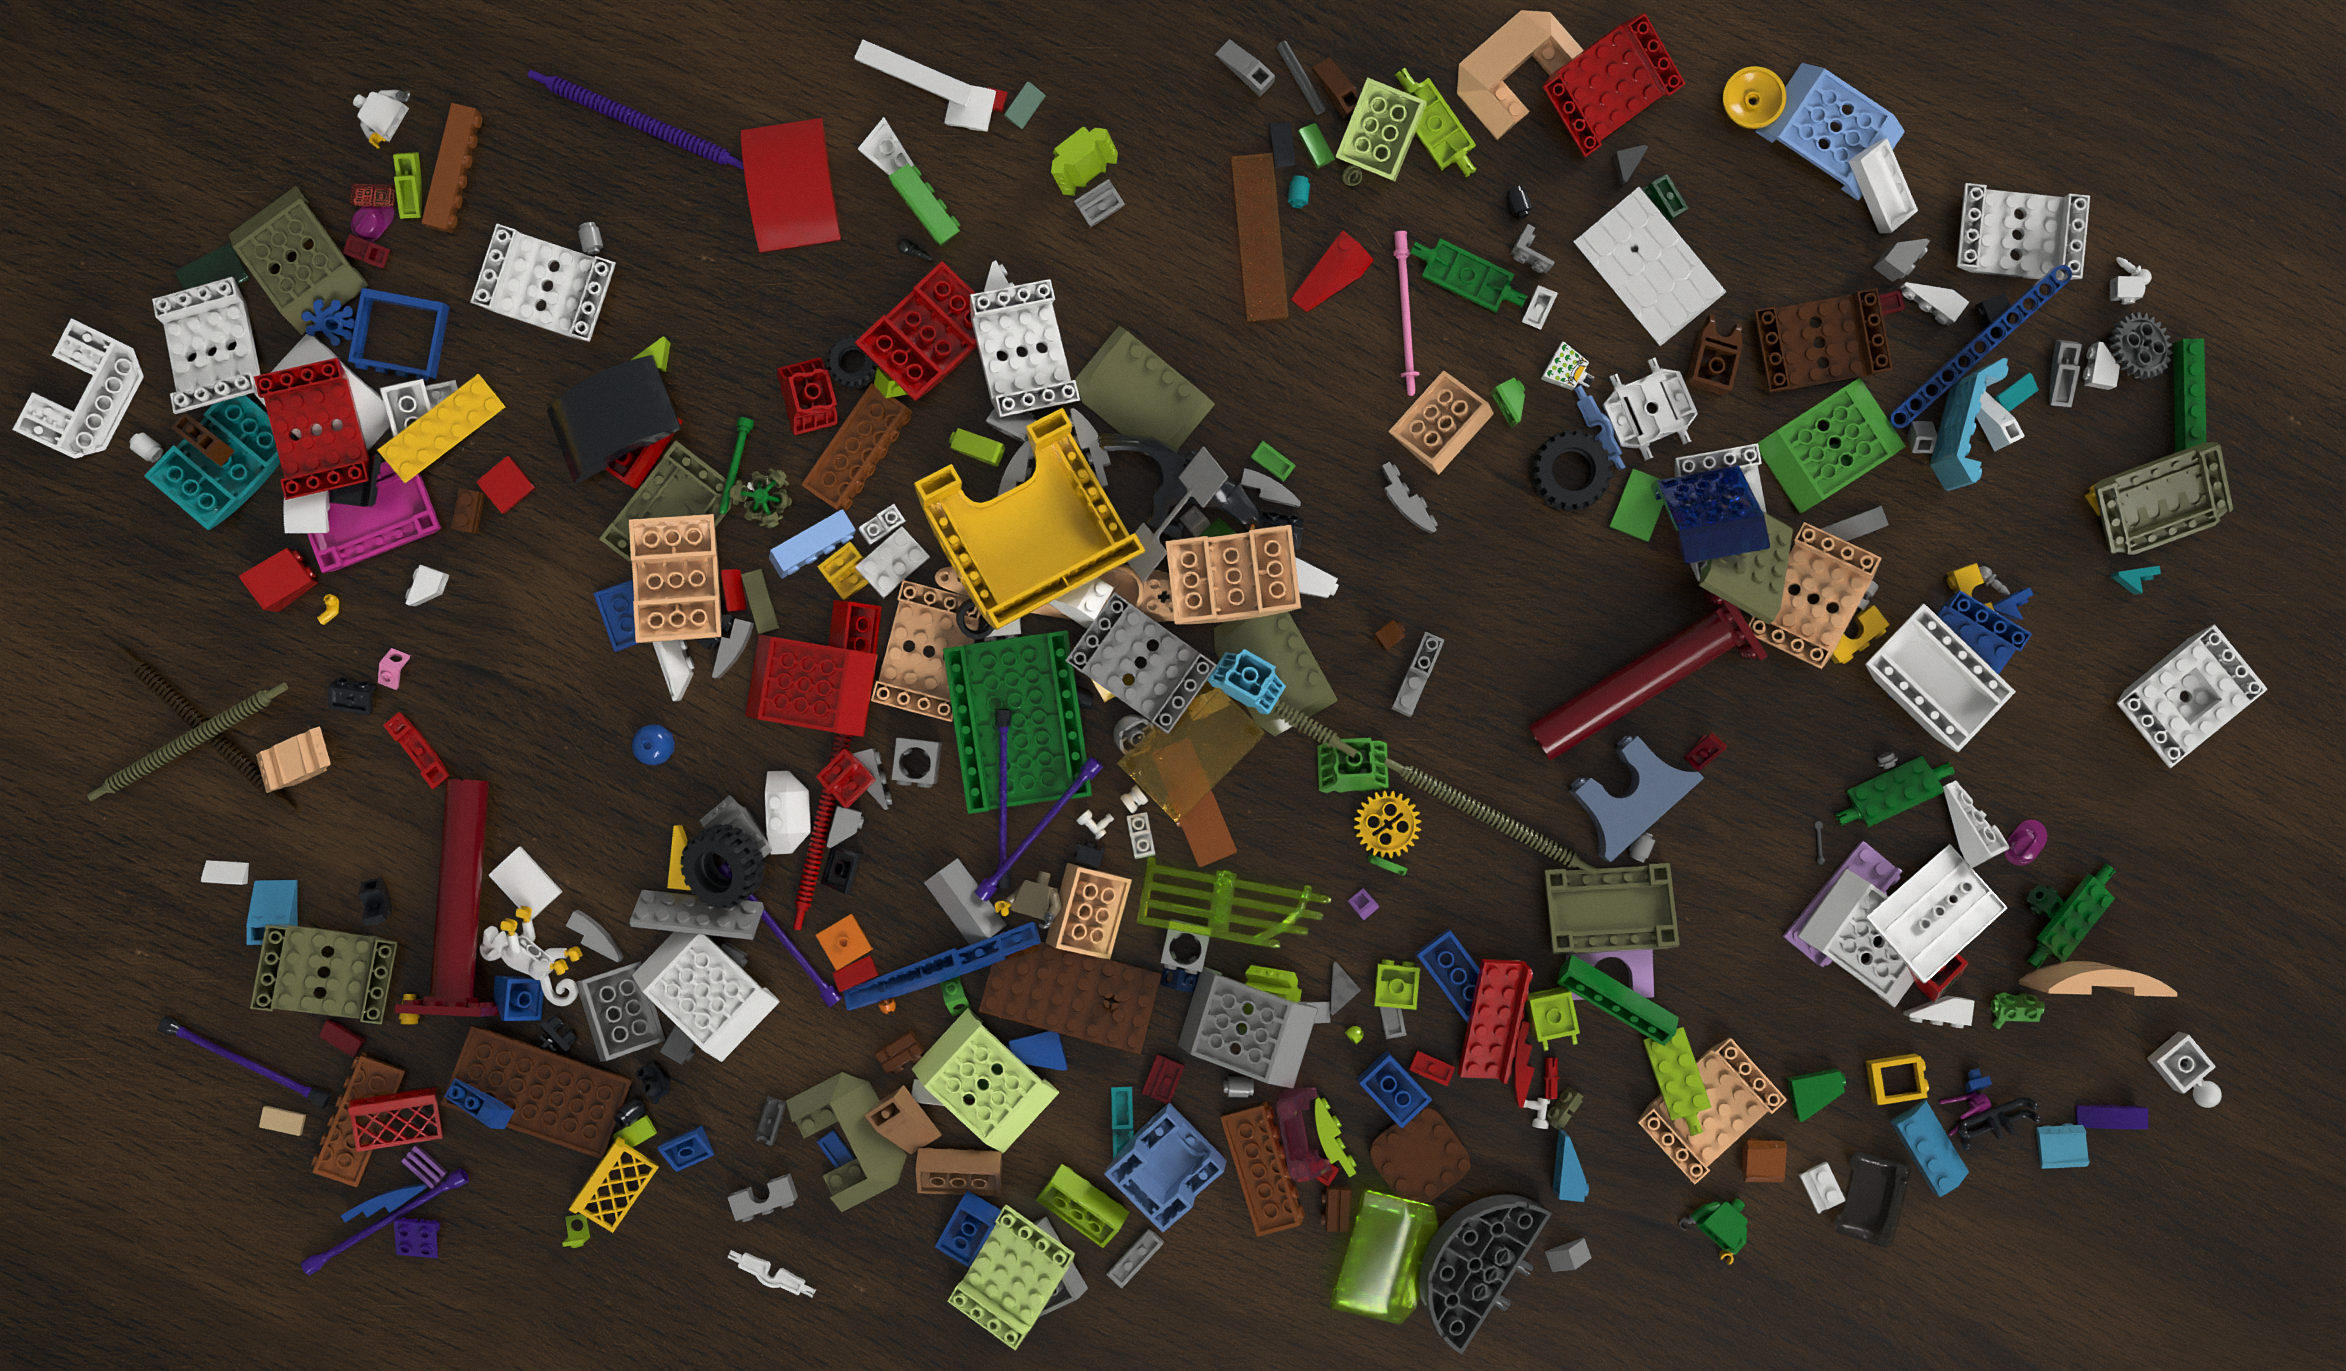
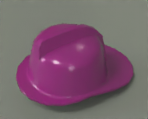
M372 198V205L363 204L352 217L351 230L353 235L369 242L376 241L394 219L395 211L393 205H374V198Z
M2026 820L2018 825L2006 841L2010 849L2004 851L2005 857L2009 862L2020 866L2032 862L2047 842V831L2043 824L2037 820Z

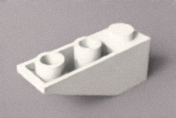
M1908 282L1898 288L1902 291L1904 297L1916 301L1923 311L1931 312L1936 316L1935 319L1944 325L1954 323L1969 303V301L1952 289Z
M1986 391L1981 394L1979 401L1981 402V409L1976 418L1994 452L2025 437L2015 417Z
M1945 996L1937 999L1935 1002L1931 1001L1903 1011V1015L1910 1017L1909 1021L1922 1023V1020L1926 1019L1930 1020V1024L1943 1025V1022L1951 1023V1027L1964 1028V1025L1971 1026L1974 1001L1967 998Z

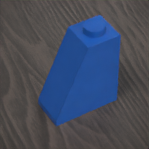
M1042 1030L1011 1038L1009 1045H1006V1048L1024 1064L1062 1071L1068 1069L1062 1040L1058 1033Z

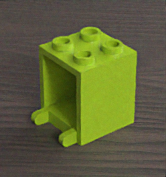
M1562 986L1528 993L1525 1009L1528 1022L1530 1023V1033L1538 1042L1542 1041L1544 1051L1549 1050L1547 1040L1571 1035L1573 1045L1578 1044L1576 1034H1579L1580 1031L1571 991Z

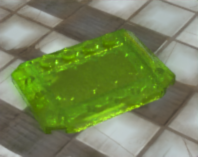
M1363 1190L1358 1207L1359 1214L1338 1286H1335L1330 1307L1331 1309L1401 1325L1416 1309L1419 1301L1420 1271L1423 1258L1431 1240L1439 1230L1435 1208L1431 1205Z

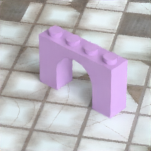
M1653 950L1566 955V960L1571 955H1574L1593 967L1604 958H1620L1628 969L1629 988L1645 998L1654 997ZM1571 992L1573 1000H1583V998Z

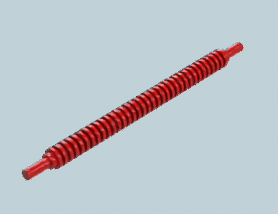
M836 733L839 736H835L834 739H837L838 742L833 741V744L837 745V747L832 746V750L836 751L831 752L830 755L834 757H830L829 760L832 761L845 747L849 748L850 745L846 744V742H851V739L847 737H852V735ZM826 789L821 791L825 793L820 795L824 800L819 799V803H823V805L818 804V808L821 810L816 812L820 816H815L819 821L814 820V824H817V826L812 828L816 831L811 832L812 835H815V837H810V840L814 842H809V845L812 847L807 849L811 852L806 853L810 857L805 858V861L809 863H804V866L807 868L802 870L806 874H801V877L805 879H800V882L803 884H799L798 887L802 889L797 890V893L801 895L797 894L796 898L800 900H795L797 908L793 925L795 930H801L805 911H808V907H811L812 904L808 902L813 899L809 896L814 895L811 891H815V887L812 885H816L817 882L813 880L818 879L814 874L819 875V871L815 869H820V866L817 864H821L822 861L818 859H822L823 856L819 855V853L824 854V850L821 848H825L826 845L822 843H826L827 840L823 839V837H828V834L824 832H829V829L826 827H830L831 824L827 823V821L831 822L832 819L828 818V816H833V813L829 811H834V808L831 806H835L836 803L832 802V800H837L833 793L828 792Z

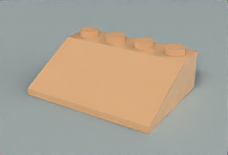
M1443 371L1389 430V433L1422 463L1439 475L1494 413L1488 402Z
M1067 863L1059 891L1062 908L1055 917L1054 923L1051 922L1052 924L1045 943L1054 948L1110 960L1132 880Z

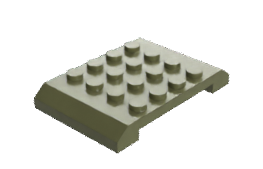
M1720 487L1716 491L1713 507L1717 508L1708 562L1707 566L1701 571L1699 586L1761 621L1770 624L1775 620L1781 609L1793 529Z
M1670 863L1597 869L1595 876L1591 875L1593 872L1587 870L1566 871V869L1544 871L1552 954L1568 955L1674 948L1680 945Z

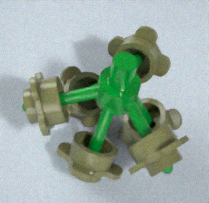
M772 468L768 470L769 476H763L758 471L752 473V479L747 483V486L742 485L741 480H737L735 486L730 488V497L733 498L734 505H738L739 501L744 502L747 496L754 498L753 501L744 503V508L746 509L745 518L749 521L758 519L762 521L759 525H766L767 528L778 525V520L782 519L783 515L778 516L777 513H783L784 509L792 503L785 489H780L779 492L769 496L768 491L773 486L781 488L783 484L785 486L789 485L785 480L787 478L785 473L779 469L775 471ZM768 500H770L771 506L776 508V511H769L766 504Z

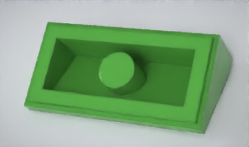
M1316 123L1298 130L1297 134L1316 169L1335 160Z

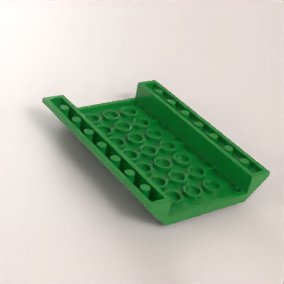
M1068 630L943 648L968 814L1000 808V733L998 726H995V709L1000 708L1012 709V726H1008V732L1006 733L1007 807L1061 798L1073 782L1077 780L1081 773L1080 768L1087 761L1073 666L1065 661L1071 653ZM1090 778L1087 782H1083L1082 786L1076 790L1077 792L1071 796V799L1092 796Z

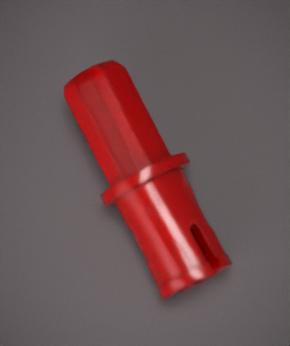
M1545 1057V1076H1543V1079H1545L1546 1099H1557V1079H1560L1558 1077V1058Z

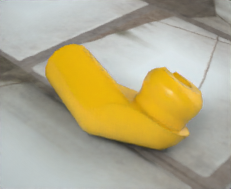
M332 594L324 597L326 611L317 617L322 625H325L339 613V600Z

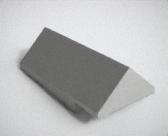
M958 858L924 882L969 945L991 938L1007 925L1000 914L996 912L990 900L986 902L976 895L974 890L979 885Z

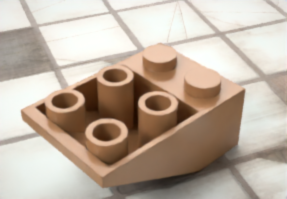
M904 1085L875 1103L864 1115L878 1133L909 1154H913L918 1148L926 1146L942 1135Z

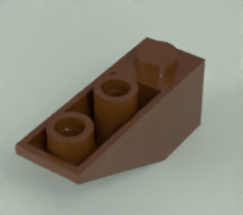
M1329 57L1313 66L1312 69L1343 120H1346L1353 115L1360 95L1350 80Z

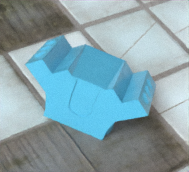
M1245 649L1239 654L1225 652L1207 679L1213 687L1221 688L1228 696L1248 707L1256 708L1261 714L1269 715L1286 687L1275 674L1276 666Z

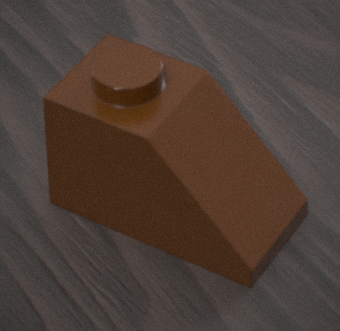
M1391 620L1373 633L1372 636L1384 652L1405 637L1403 633L1405 629L1399 621Z

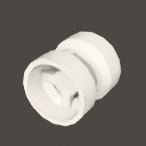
M1137 785L1131 788V792L1120 797L1131 813H1134L1139 805H1144L1149 801Z

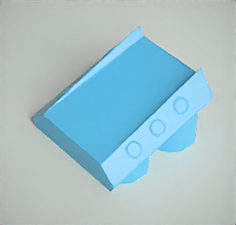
M2065 1123L2061 1126L2047 1125L2036 1127L2041 1169L2086 1167L2089 1165L2086 1141L2087 1132L2083 1125Z

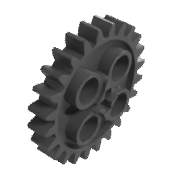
M2140 312L2136 314L2131 313L2114 324L2115 329L2111 330L2114 336L2109 338L2114 344L2109 347L2115 349L2112 356L2118 357L2115 363L2122 364L2121 370L2128 369V376L2134 373L2135 379L2141 377L2144 380L2163 373V370L2168 368L2166 363L2171 362L2168 356L2173 354V352L2168 350V347L2172 346V344L2167 343V339L2170 336L2164 335L2166 328L2160 329L2161 322L2154 323V316L2148 319L2147 313L2141 315Z

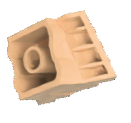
M320 726L278 743L256 755L266 793L297 785L326 772V768L331 765Z

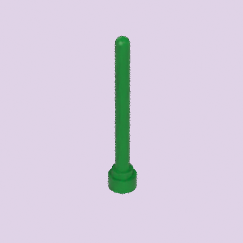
M738 417L736 424L739 433L719 507V513L722 515L727 513L731 498L730 488L734 486L746 436L753 429L754 425L753 420L744 417Z

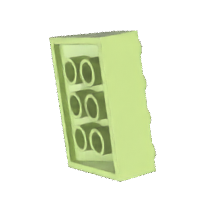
M1367 77L1336 158L1396 181L1427 102Z

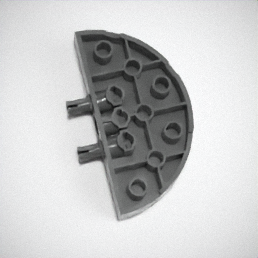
M1496 1195L1477 1200L1452 1215L1431 1240L1424 1255L1420 1271L1419 1289L1422 1306L1434 1329L1447 1344L1461 1355L1493 1305L1502 1311L1508 1309L1504 1304L1508 1307L1510 1306V1299L1500 1294L1514 1272L1517 1270L1524 1276L1531 1274L1526 1269L1532 1272L1533 1265L1523 1260V1258L1552 1215V1212L1541 1203L1517 1195Z

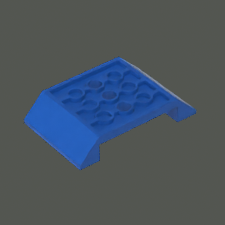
M1958 590L1947 600L1936 614L1998 675L2015 650L2021 651L2032 635L2029 631L1961 590Z

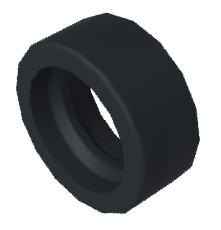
M968 599L957 610V625L967 637L983 639L990 635L994 628L989 623L983 629L977 631L971 630L966 626L964 622L965 613L968 609L976 607L973 601Z

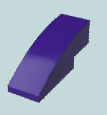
M2076 1105V1125L2102 1129H2148V1108L2143 1106Z

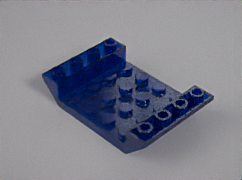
M1739 465L1656 480L1651 484L1656 500L1662 499L1677 531L1679 551L1685 564L1770 548L1765 516Z

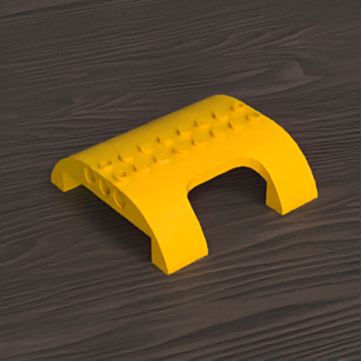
M1063 408L1026 426L1027 437L1036 463L1035 472L1028 481L1000 496L983 503L973 502L961 490L962 481L952 464L914 483L923 511L940 546L971 600L985 620L996 630L1145 553V549L1135 533L1129 535L1072 437L1071 430L1073 425Z

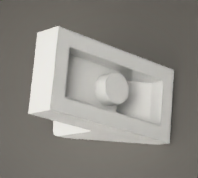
M1538 285L1532 294L1522 322L1542 329L1557 296V292Z

